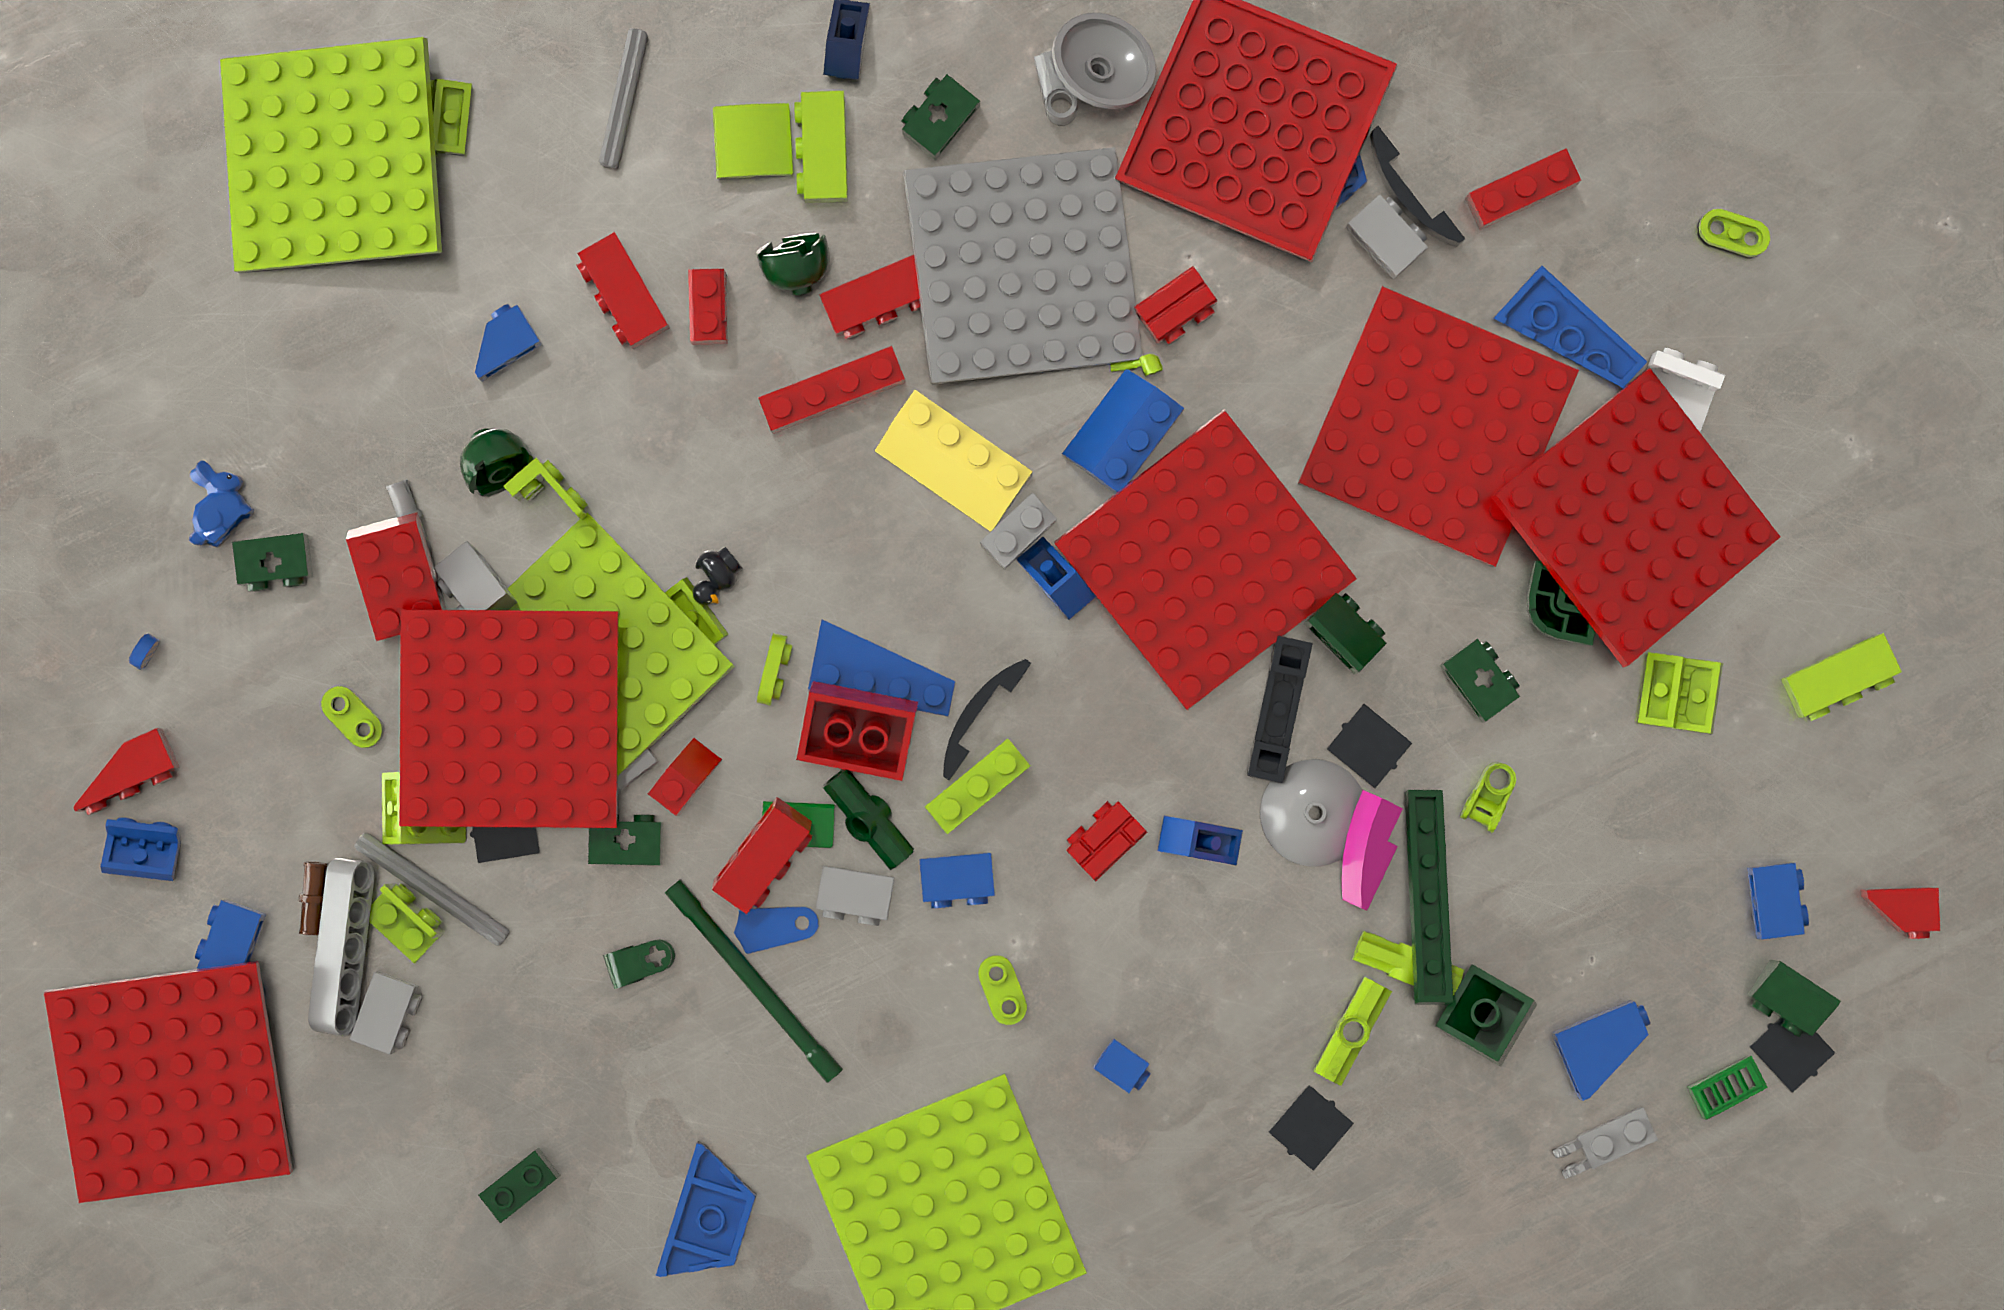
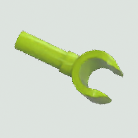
M1146 354L1139 357L1138 360L1110 364L1111 372L1142 367L1145 377L1163 370L1159 357L1154 354Z

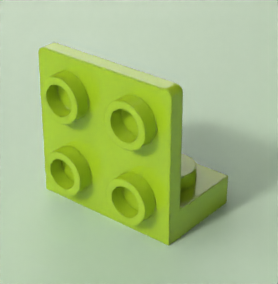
M535 458L504 485L505 489L518 501L523 497L529 501L544 488L541 482L545 479L580 519L583 520L587 516L583 509L588 504L575 489L570 487L566 490L560 482L565 477L549 460L542 463L539 459Z
M400 772L382 773V844L464 843L466 841V827L399 826Z
M384 884L379 889L382 894L371 905L369 922L415 964L445 932L439 927L443 921L429 908L420 909L413 903L416 896L403 884Z

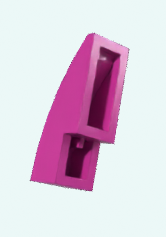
M1362 790L1353 812L1347 833L1341 880L1342 900L1367 911L1398 847L1388 842V839L1403 808Z

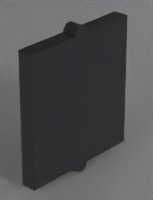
M1363 704L1348 723L1341 725L1342 731L1328 746L1327 750L1375 789L1391 769L1397 768V761L1411 746L1412 742L1367 705Z
M472 827L473 831L470 832V836L474 838L478 863L539 854L540 847L537 827Z
M1779 1018L1774 1024L1769 1023L1767 1025L1768 1029L1749 1047L1793 1093L1810 1076H1817V1070L1835 1052L1817 1032L1813 1036L1802 1033L1800 1037H1797L1781 1026L1784 1019Z
M1308 1085L1268 1132L1287 1148L1289 1155L1294 1154L1314 1171L1354 1123L1335 1107L1333 1100H1326L1313 1087Z

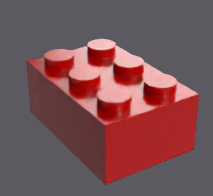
M418 512L348 530L346 542L376 641L401 635V610H446L440 587L437 584L438 579L433 568V562Z
M813 681L808 695L796 760L902 781L918 702Z

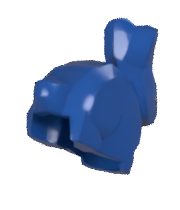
M201 460L197 463L196 468L191 470L190 477L193 482L206 488L208 495L195 506L192 519L194 531L190 534L189 541L194 545L208 543L218 547L229 537L230 532L243 519H248L252 516L254 509L237 492L243 484L241 477L229 472L216 473L207 462Z

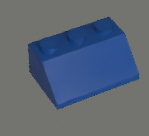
M1126 369L1062 455L1116 494L1130 483L1181 415L1184 407L1156 386Z

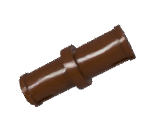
M304 862L303 893L299 894L298 901L302 902L299 934L318 935L327 863Z

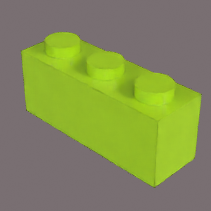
M844 91L801 92V102H794L795 123H802V137L795 138L796 159H803V173H797L796 175L797 194H804L805 203L848 202Z
M1881 633L1782 678L1781 681L1798 717L1809 716L1810 720L1813 721L1830 713L1828 706L1838 701H1841L1843 706L1863 698L1861 691L1874 686L1875 690L1878 691L1895 683L1893 676L1902 671L1885 634Z
M1007 738L928 803L925 808L946 834H949L1026 771L1030 764Z

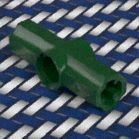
M842 769L823 785V789L847 817L845 825L848 832L855 839L868 842L890 870L897 867L914 852V848L891 822L892 812L889 805L878 796H870L851 771Z

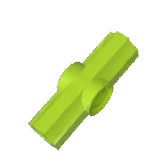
M1363 931L1352 960L1388 973L1387 976L1414 986L1412 946L1401 942L1396 944L1383 937ZM1452 965L1453 995L1458 989L1464 973V969Z
M1364 976L1343 1017L1338 1021L1336 1030L1318 1061L1314 1072L1342 1086L1361 1048L1368 1041L1370 1032L1392 993L1391 990ZM1351 1021L1360 1023L1362 1027V1035L1356 1041H1348L1343 1035L1344 1026Z

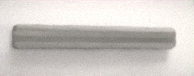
M630 28L628 30L599 159L601 165L609 168H617L619 166L647 41V33L640 29Z

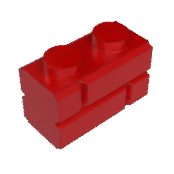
M1192 266L1134 306V309L1156 343L1159 344L1165 340L1170 345L1186 333L1182 327L1192 320L1200 324L1215 313L1212 307L1217 304V299L1195 267Z
M688 270L690 342L692 345L728 344L725 270Z
M1107 801L1092 815L1097 821L1086 830L1081 825L1066 840L1070 844L1066 851L1095 882L1148 833L1119 801L1113 806Z

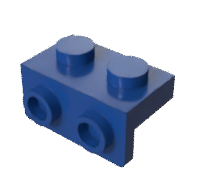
M130 818L106 820L107 838L100 866L102 873L173 881L181 844L178 828L165 822H154L153 824L137 823Z

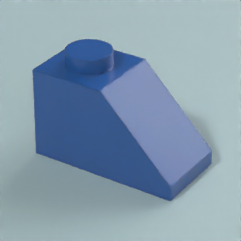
M509 304L500 307L491 314L493 320L486 323L475 374L482 382L542 345V342L518 305L512 308Z
M1044 537L1040 538L1016 559L1068 619H1071L1096 597L1076 570Z
M1164 816L1158 851L1237 865L1243 830Z

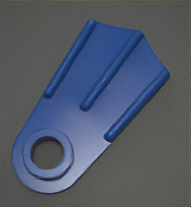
M808 907L750 909L747 914L739 910L734 934L740 941L745 953L748 954L810 938L816 933L819 921L816 913ZM799 916H805L809 920L807 929L801 930L797 927L796 920Z

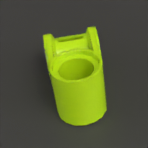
M1494 762L1486 766L1475 789L1469 795L1460 818L1464 820L1470 818L1487 826V831L1493 833L1515 787L1516 774L1514 770L1501 762ZM1501 768L1507 772L1508 782L1503 788L1496 789L1491 786L1489 778L1494 770ZM1476 807L1489 811L1490 815L1477 810Z

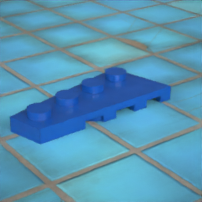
M1541 266L1494 317L1499 322L1622 388L1647 363L1637 351L1544 266Z
M823 619L821 620L808 690H810L813 681L917 701V711L949 717L955 686L954 680Z

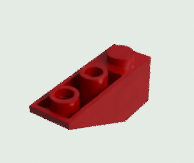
M155 728L124 742L73 806L75 812L86 810L87 815L94 814L107 808L106 801L119 796L120 800H125L140 793L138 787L151 781L153 786L173 778L171 772L180 767L163 729Z

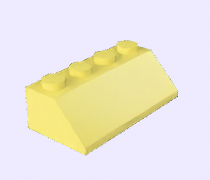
M914 390L875 449L876 453L990 532L997 526L1033 473L1029 468L917 390Z

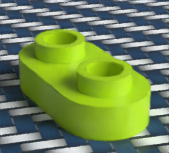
M1713 209L1707 212L1699 223V234L1707 244L1746 257H1755L1761 254L1770 243L1769 230L1762 222L1727 210ZM1711 223H1720L1722 233L1714 234L1710 229ZM1752 233L1755 235V245L1746 244L1744 240L1745 234Z
M776 633L772 635L758 691L757 703L771 706L773 699L780 700L784 679L778 677L781 665L788 666L793 645L787 644L788 636Z
M337 686L329 689L324 694L321 701L323 713L352 744L361 748H369L375 746L381 740L384 731L381 720L351 689ZM338 697L343 698L345 701V707L341 711H336L333 707V702ZM362 723H367L370 727V733L365 737L360 736L358 733V727Z
M990 956L981 963L978 975L994 1018L1002 1024H1016L1025 1016L1027 1004L1013 965L1003 956ZM1000 967L1003 970V977L1000 980H993L989 975L991 968ZM1007 1000H1011L1016 1004V1010L1011 1014H1006L1002 1010V1004Z

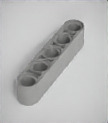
M335 858L327 867L308 1015L309 1025L316 1032L348 1036L352 1033L357 1020L374 886V869L366 861Z

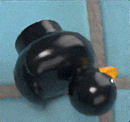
M725 546L718 552L707 550L696 560L695 568L703 570L709 581H700L694 586L693 597L695 601L701 605L718 604L717 592L719 590L728 591L735 585V574L743 568Z

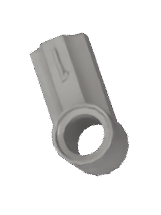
M1052 51L1044 52L1034 57L1045 102L1046 115L1052 123L1066 125L1071 123L1076 117L1077 97L1065 87L1058 77L1053 64ZM1057 99H1066L1071 104V108L1065 113H1057L1051 106Z

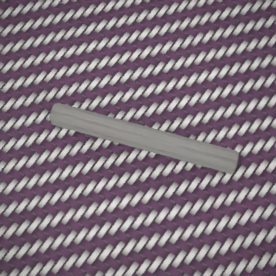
M363 833L355 844L356 850L493 944L501 945L508 936L509 931L507 928L370 834Z

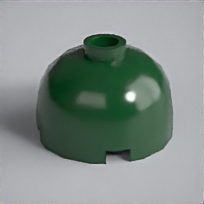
M819 233L782 238L783 244L773 249L771 242L757 250L759 266L766 280L780 290H791L792 295H802L813 290L812 285L824 277L829 267L830 255L825 235L820 238Z
M484 428L475 432L471 436V440L465 445L460 456V469L471 493L474 494V490H478L480 496H489L506 490L504 485L533 461V456L524 441L507 429Z

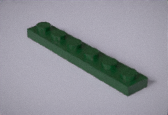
M1407 790L1405 792L1415 1005H1450L1453 1003L1443 790Z

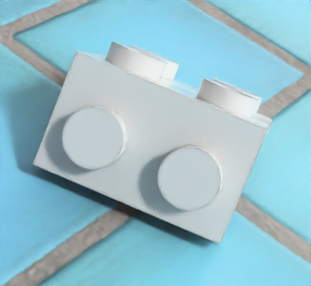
M1664 348L1663 352L1656 351L1652 354L1647 369L1651 368L1700 432L1714 393L1721 388L1725 375L1718 373V366L1698 360L1696 365L1683 360L1685 355L1679 351L1670 348Z

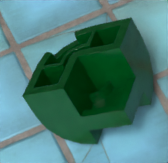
M1537 560L1534 561L1527 593V613L1532 624L1542 634L1551 638L1592 646L1595 630L1543 563Z

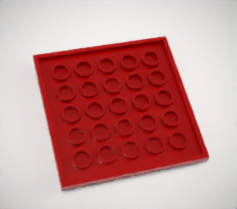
M1193 0L1115 179L1120 181V183L1312 262L1398 67L1397 63L1243 0Z
M1382 286L1298 484L1487 565L1496 567L1513 525L1491 497L1544 454L1579 370Z
M1651 368L1642 372L1491 497L1623 668L1629 666L1781 537Z
M1225 409L1054 541L1058 549L1186 710L1275 643L1277 636H1284L1323 606L1335 593L1338 594L1357 579Z
M401 610L399 826L617 828L619 611Z
M259 961L52 989L44 992L79 1203L290 1175L293 1172Z

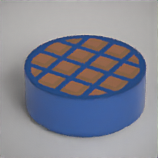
M149 633L144 634L134 647L129 657V663L142 670L152 658L160 640Z

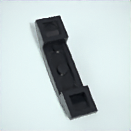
M1379 126L1375 127L1370 134L1372 154L1381 180L1393 200L1422 230L1444 243L1455 247L1459 246L1465 240V237L1444 210L1433 219L1430 217L1390 165L1398 158L1400 153Z
M1277 636L1247 776L1283 783L1302 687L1313 645L1311 642Z
M1024 659L1002 670L990 679L970 700L960 715L949 739L944 760V778L950 781L970 751L961 746L959 742L997 687L1000 685L1011 693L1030 667L1031 662Z

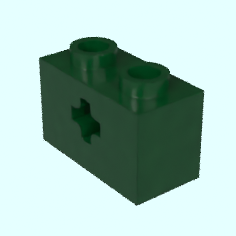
M948 74L942 80L936 77L924 92V95L928 98L919 108L913 105L901 120L905 124L902 128V134L935 161L980 107V100ZM943 107L946 120L938 119L933 123L931 110L940 111Z
M305 533L232 542L237 585L247 586L248 592L268 590L269 583L280 581L283 582V587L305 585L304 578L313 577L309 538ZM271 554L275 558L281 559L282 563L275 566V572L265 567V562L271 560Z
M1475 639L1440 666L1483 723L1520 697L1516 691L1520 685L1508 670L1502 672L1497 666L1495 660L1499 657L1487 641L1481 644L1478 639ZM1479 670L1481 673L1488 671L1491 677L1487 680L1490 685L1488 688L1484 684L1480 686L1475 684L1474 681L1478 678L1475 671Z
M617 814V828H589L588 864L662 865L663 822H655V815H634L633 822L619 821V814ZM624 829H628L630 836H635V843L629 844L628 850L623 849L622 843H616L617 836L623 835Z
M537 1148L478 1196L499 1223H502L561 1175L540 1148Z

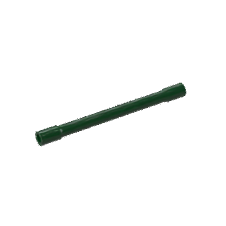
M681 879L678 880L665 892L667 897L695 925L805 1054L807 1061L825 1082H830L843 1068L826 1048L820 1045L704 910L701 902Z

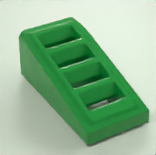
M1752 1055L1687 1086L1704 1120H1708L1768 1088ZM1745 1067L1755 1084L1748 1088L1740 1072ZM1734 1074L1742 1092L1735 1093L1728 1076ZM1719 1081H1722L1729 1095V1098L1723 1100L1715 1084ZM1708 1087L1717 1102L1713 1106L1710 1105L1703 1091Z

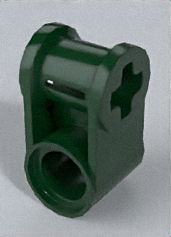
M662 939L649 941L637 946L632 945L603 955L614 989L644 980V977L667 970L672 966L676 957L673 946L668 941ZM654 946H656L658 951L664 950L666 953V957L661 959V966H659L657 961L651 962L649 959V955L654 953Z

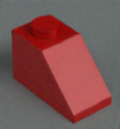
M693 738L669 765L648 795L675 816H679L722 759L697 739Z
M1939 888L1861 890V897L1897 931L1908 932V939L1930 938V931H1940Z

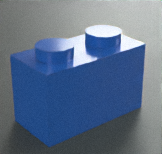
M991 853L919 859L923 902H931V909L953 907L952 900L966 899L967 905L988 904V896H995Z
M1796 863L1747 868L1756 938L1763 940L1805 934L1804 926H1809V915L1806 904L1801 905L1799 891L1804 890V878L1802 870L1796 869Z
M221 900L219 906L214 904L207 920V925L211 926L207 940L201 939L195 954V959L199 960L197 969L250 962L266 913L229 900Z

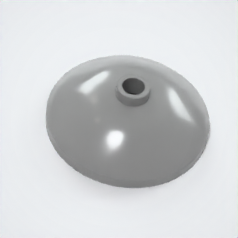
M1087 13L1076 16L1063 25L1053 43L1052 59L1058 77L1071 93L1088 104L1105 109L1126 108L1140 101L1153 84L1156 64L1151 47L1137 29L1120 18L1103 13Z
M1310 759L1287 766L1283 783L1270 781L1262 797L1260 819L1268 842L1281 856L1303 866H1325L1339 861L1343 858L1347 833L1353 812L1362 793V788L1347 770L1329 761ZM1312 806H1318L1322 810V816L1318 820H1313L1309 816V809Z

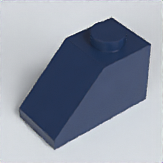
M834 0L826 39L823 75L835 76L840 79H859L870 3Z

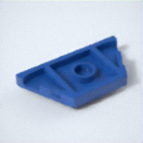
M697 1142L657 1269L656 1276L658 1277L701 1271L715 1267L732 1266L737 1259L756 1194L702 1143Z

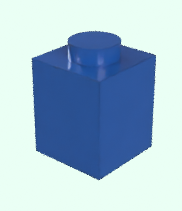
M1115 1038L1112 1039L1093 1066L1096 1071L1128 1093L1131 1092L1133 1087L1139 1091L1151 1074L1146 1070L1149 1062Z

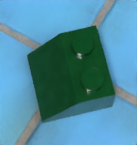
M1335 593L1304 625L1353 674H1356L1387 644L1382 639L1386 633L1372 619L1368 622L1364 621L1357 613L1360 609L1359 605L1348 594L1345 593L1341 597Z
M1769 960L1747 994L1748 997L1754 1000L1751 1005L1754 1009L1767 1017L1774 1013L1784 1019L1781 1026L1797 1037H1800L1802 1033L1813 1036L1841 1002L1806 977L1777 960Z
M1472 964L1453 995V1003L1446 1007L1436 1027L1476 1053L1502 1066L1537 1004L1534 999Z

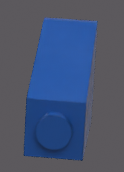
M1629 1000L1552 1032L1554 1041L1580 1100L1589 1099L1649 1035L1645 1026L1650 1025V1020L1643 1005L1637 1006L1635 1001Z

